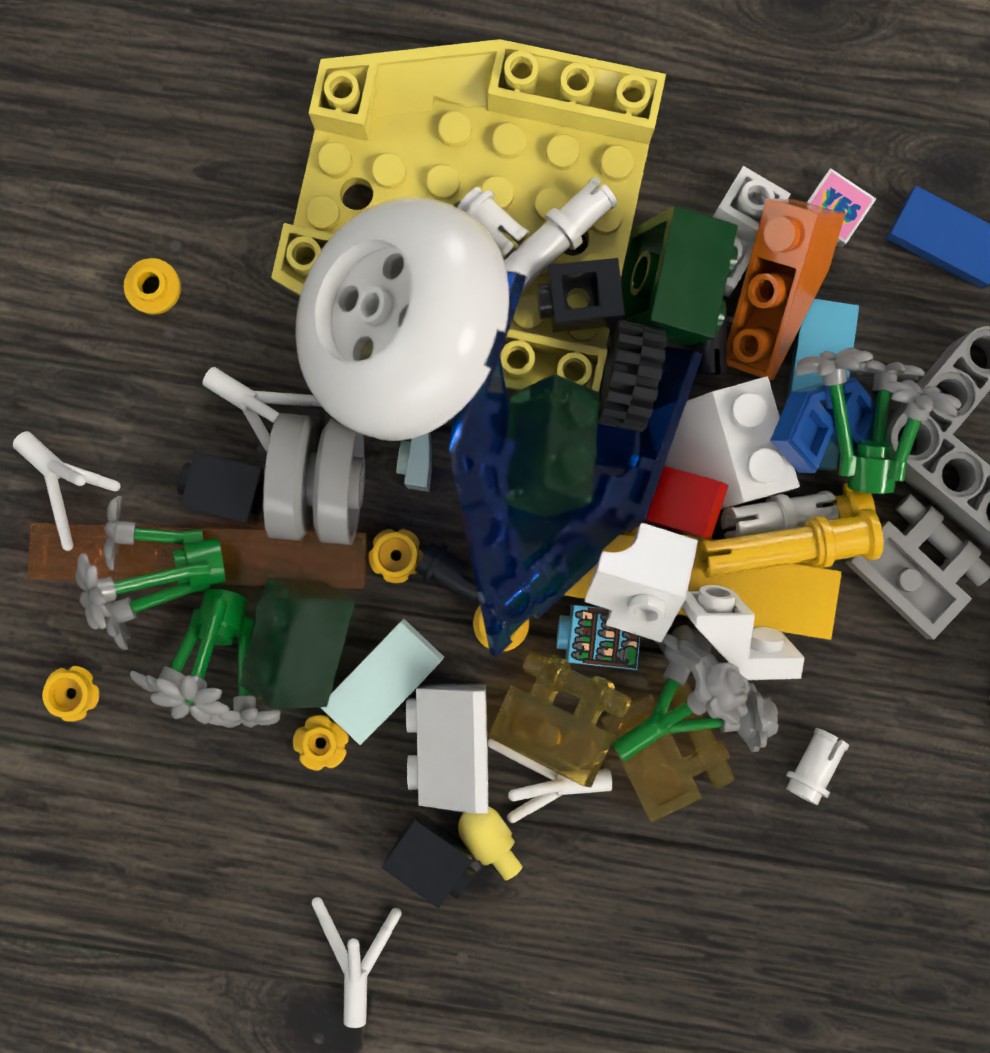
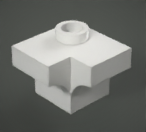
M640 523L629 549L618 553L602 551L589 582L584 602L609 609L607 626L662 642L686 599L698 540Z

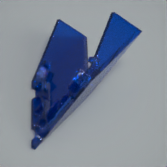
M507 271L509 308L505 332L498 330L496 332L492 348L484 366L491 368L485 381L465 407L453 417L449 448L490 655L495 658L513 642L509 636L532 615L536 618L543 615L598 563L602 550L623 531L631 533L646 519L703 356L696 351L671 347L664 348L666 350L665 360L661 367L663 372L661 380L658 382V394L656 401L654 400L653 412L651 418L648 419V425L644 432L598 424L595 419L596 406L593 407L575 402L570 404L539 433L512 424L500 354L527 276L512 271Z

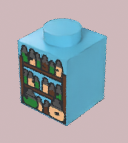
M571 605L569 616H559L556 649L566 650L565 660L568 663L637 670L640 636L607 626L609 609Z

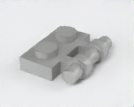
M908 494L895 507V510L909 522L907 529L901 533L890 521L881 523L884 546L880 559L867 561L863 556L848 558L845 563L926 639L934 640L972 600L956 582L965 575L976 586H980L990 578V567L979 558L981 551L971 541L967 539L962 542L942 523L944 516L932 505L925 507L912 494ZM926 539L946 557L940 567L919 549V546Z

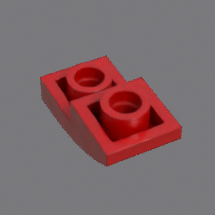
M619 457L602 509L618 516L656 524L669 531L711 540L729 485L686 471Z

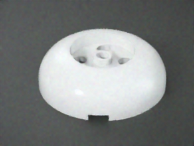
M414 197L390 200L375 205L349 220L329 239L315 259L303 285L297 308L295 336L299 364L304 379L318 403L334 419L360 434L380 440H406L424 435L442 426L472 399L491 368L484 366L492 348L497 330L505 332L508 318L509 286L507 271L503 257L493 237L480 222L464 211L438 200Z

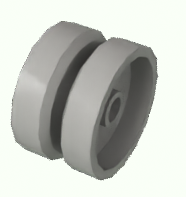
M279 413L270 434L264 477L263 509L268 538L301 541L307 534L313 518L315 533L320 542L343 545L353 544L365 486L364 434H360L344 426L336 419L331 418L322 430L319 441L317 427L310 416Z

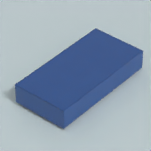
M915 186L909 192L885 239L980 289L989 286L990 224Z

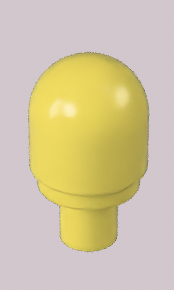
M488 806V813L474 814L464 812L458 823V833L460 839L475 860H480L484 866L492 863L505 881L517 875L523 866L510 850L515 841L511 836V830L498 812Z

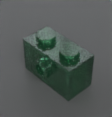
M553 374L511 394L500 495L501 503L544 518L591 503L594 463L597 457L596 438L600 400L599 392Z
M267 577L262 599L256 608V623L248 654L242 663L240 686L270 709L327 707L355 600L325 581Z

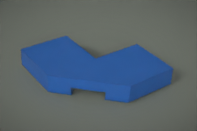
M847 378V381L842 384L853 452H856L858 442L869 441L871 437L876 403L856 378ZM823 383L790 393L770 439L798 473H816L830 439L839 448L829 386Z

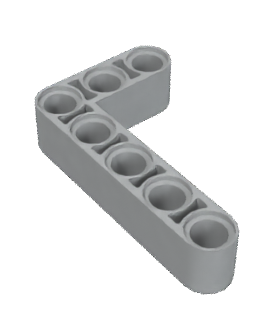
M984 326L971 331L949 345L917 383L921 386L922 390L930 386H940L946 389L950 395L959 399L961 406L957 408L955 416L932 408L928 420L921 421L916 435L917 448L913 455L909 454L907 459L905 482L990 552V522L986 515L987 505L990 501V465L953 435L990 391V326ZM971 345L980 347L985 353L987 360L984 369L978 367L972 361L970 356ZM902 402L887 419L884 442L894 445V455L899 444L898 433L901 428H905L908 416L904 414L907 406L906 402ZM946 463L952 465L958 471L960 477L959 485L955 491L947 488L942 479V470Z

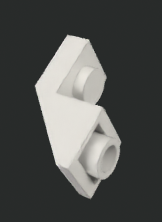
M718 585L703 586L700 588V591H687L686 599L681 608L697 629L729 663L739 667L741 675L748 680L801 679L804 656L782 632L767 627L753 628L755 614L735 591Z

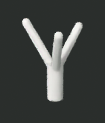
M216 367L209 369L203 378V386L243 411L266 452L268 450L270 434L259 415L273 423L279 415L277 411L266 404L322 407L314 395L253 391Z
M28 431L22 432L13 441V448L44 475L62 548L70 551L74 544L58 479L62 477L78 486L89 483L114 492L120 489V483L62 462L34 435Z
M491 737L487 742L491 749L552 780L512 789L508 793L511 801L532 798L508 813L507 820L510 823L517 822L562 795L612 790V776L609 768L562 772L497 738Z
M315 897L312 900V906L344 973V1025L350 1028L362 1027L366 1024L367 976L400 919L401 910L399 908L391 910L361 962L359 941L355 938L350 939L347 944V953L323 900L320 897Z

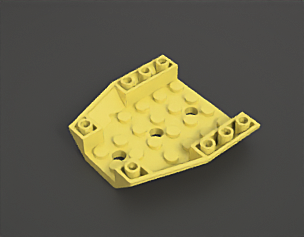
M501 39L321 59L309 109V116L315 131L294 224L283 223L271 278L294 293L301 295L307 275L322 248L343 225L359 213L386 201L414 197L438 200L457 208L463 198L475 187H479L484 192L491 190L495 194L493 201L523 228L525 227L529 231V235L525 239L526 241L546 222L544 216L552 208L561 209L588 184L592 177L601 180V185L598 187L599 190L604 184L611 190L617 200V205L605 213L583 234L588 244L584 252L575 256L562 253L550 265L618 258L621 278L646 157L655 129L666 74ZM357 184L369 187L373 191V198L367 207L353 210L343 204L344 193L349 187ZM504 231L501 232L508 240H510L514 244L513 247L515 249L519 247V245L509 235H507ZM547 267L509 302L505 332L498 330L496 332L492 348L484 366L491 368L483 383L595 407L608 351L606 346L610 329L600 327L552 332L551 318L540 319L537 300V284H547ZM572 294L567 298V303L572 309L588 306L586 298L581 294Z

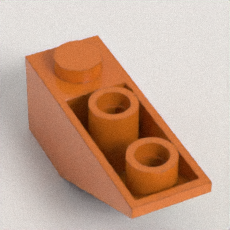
M766 198L727 341L728 366L762 378L768 376L769 380H774L830 268L846 213L794 199Z

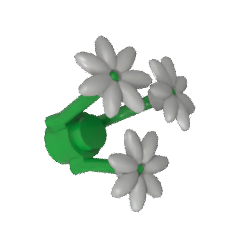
M847 348L837 355L833 352L825 351L820 354V357L812 356L799 360L795 370L796 375L818 372V375H822L823 384L829 386L840 451L838 475L849 476L848 488L854 491L875 494L894 492L896 481H905L907 459L921 421L928 420L932 408L955 416L957 408L961 406L959 399L952 395L940 393L936 386L926 387L922 390L921 386L912 381L924 376V371L921 368L913 365H903L900 362H894L885 366L879 361L872 360L873 355L868 351ZM846 369L850 372H856V376L874 377L872 391L877 392L871 441L858 442L856 452H853L842 384L847 381ZM897 378L907 379L903 380L902 382H897ZM890 393H893L891 399L907 403L904 414L908 416L895 455L893 454L894 445L884 442Z
M117 496L109 502L107 507L108 522L104 527L108 538L103 544L102 551L106 566L110 570H114L116 554L119 553V544L134 545L135 540L183 544L184 549L173 550L175 568L113 581L111 577L98 579L96 566L94 564L90 565L87 554L82 553L78 557V569L75 573V579L83 590L79 602L83 607H86L85 614L89 626L94 630L106 628V632L114 638L118 647L122 650H127L128 644L126 639H130L131 636L124 622L137 618V612L193 592L211 589V584L225 582V572L219 538L204 540L202 529L171 531L136 527V522L122 521V516H120L122 496ZM175 581L178 582L177 585L133 601L130 597L115 601L116 594Z
M208 589L204 592L200 609L193 610L189 628L170 666L163 667L158 679L149 675L144 676L135 671L130 673L131 679L143 689L157 692L151 695L153 703L172 707L171 716L174 719L184 718L190 712L195 720L203 724L222 725L226 728H232L241 723L252 728L257 724L271 725L280 720L279 710L258 712V709H256V696H251V635L255 621L245 617L248 601L245 597L235 592L222 589ZM199 637L202 641L191 675L185 676L181 671ZM236 637L238 638V696L233 697V711H229L230 708L216 701L220 698L222 690L206 688L207 683L203 679L214 645H232L233 639Z

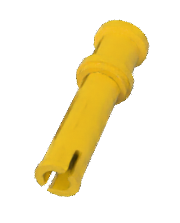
M868 508L859 510L854 517L827 520L823 515L815 516L806 521L805 526L800 528L714 541L704 540L699 545L700 562L708 561V565L702 567L706 578L810 561L814 566L825 568L832 566L834 561L859 556H863L867 561L880 559L884 546L883 532L877 514L874 510Z

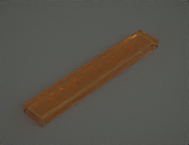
M31 523L28 579L76 580L75 573L78 569V557L82 553L87 554L90 565L94 564L96 566L98 579L111 577L113 581L175 568L173 550L184 549L183 544L135 540L134 545L119 544V553L116 554L114 570H110L106 566L102 551L103 544L108 538L104 531L105 525L69 524L74 546L70 551H66L62 548L56 524ZM136 526L138 528L171 531L202 529L204 540L219 538L225 582L215 585L366 589L367 533H356L352 545L322 543L315 531H308L301 541L268 538L266 530Z

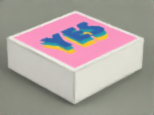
M830 168L807 203L846 213L836 244L841 249L848 242L876 198Z

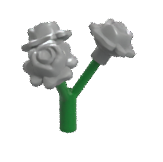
M688 625L676 627L671 634L665 635L662 642L653 640L659 645L658 647L669 662L663 678L667 681L652 715L612 742L613 747L624 762L665 734L719 728L722 733L737 731L747 743L751 752H758L761 747H766L767 738L776 734L779 727L777 723V707L771 701L769 695L762 696L760 692H757L755 685L748 683V679L740 674L739 667L732 663H719L715 656L711 654L712 644L700 631L692 629ZM692 672L696 681L694 692L687 696L686 703L666 714L677 687L684 686L689 673ZM708 712L710 717L682 720L692 713L702 715Z

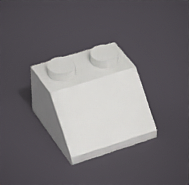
M768 376L712 391L651 415L650 422L663 466L711 478L729 485L721 510L800 487L794 467L770 441L780 417Z
M486 683L419 685L416 688V698L406 699L407 733L417 732L418 754L408 755L407 758L408 790H418L419 806L474 814L488 813Z

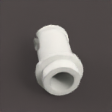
M475 187L463 198L457 208L475 218L486 228L496 242L502 257L506 259L516 249L513 247L514 244L501 232L504 231L521 246L529 235V231L525 227L523 228L493 201L495 194L491 190L484 192L479 187Z
M815 728L814 735L795 772L788 771L786 775L791 779L786 789L804 800L818 805L822 796L828 798L830 792L826 790V787L844 752L847 751L849 744L843 740L837 741L838 737L822 729Z

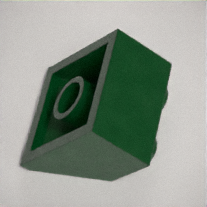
M675 205L631 229L621 275L625 312L622 321L665 329L666 343L693 345L714 339L715 333L721 328L726 315V303L723 301L727 277L732 273L737 261L738 249L734 242L738 225ZM614 328L610 329L609 336H611Z

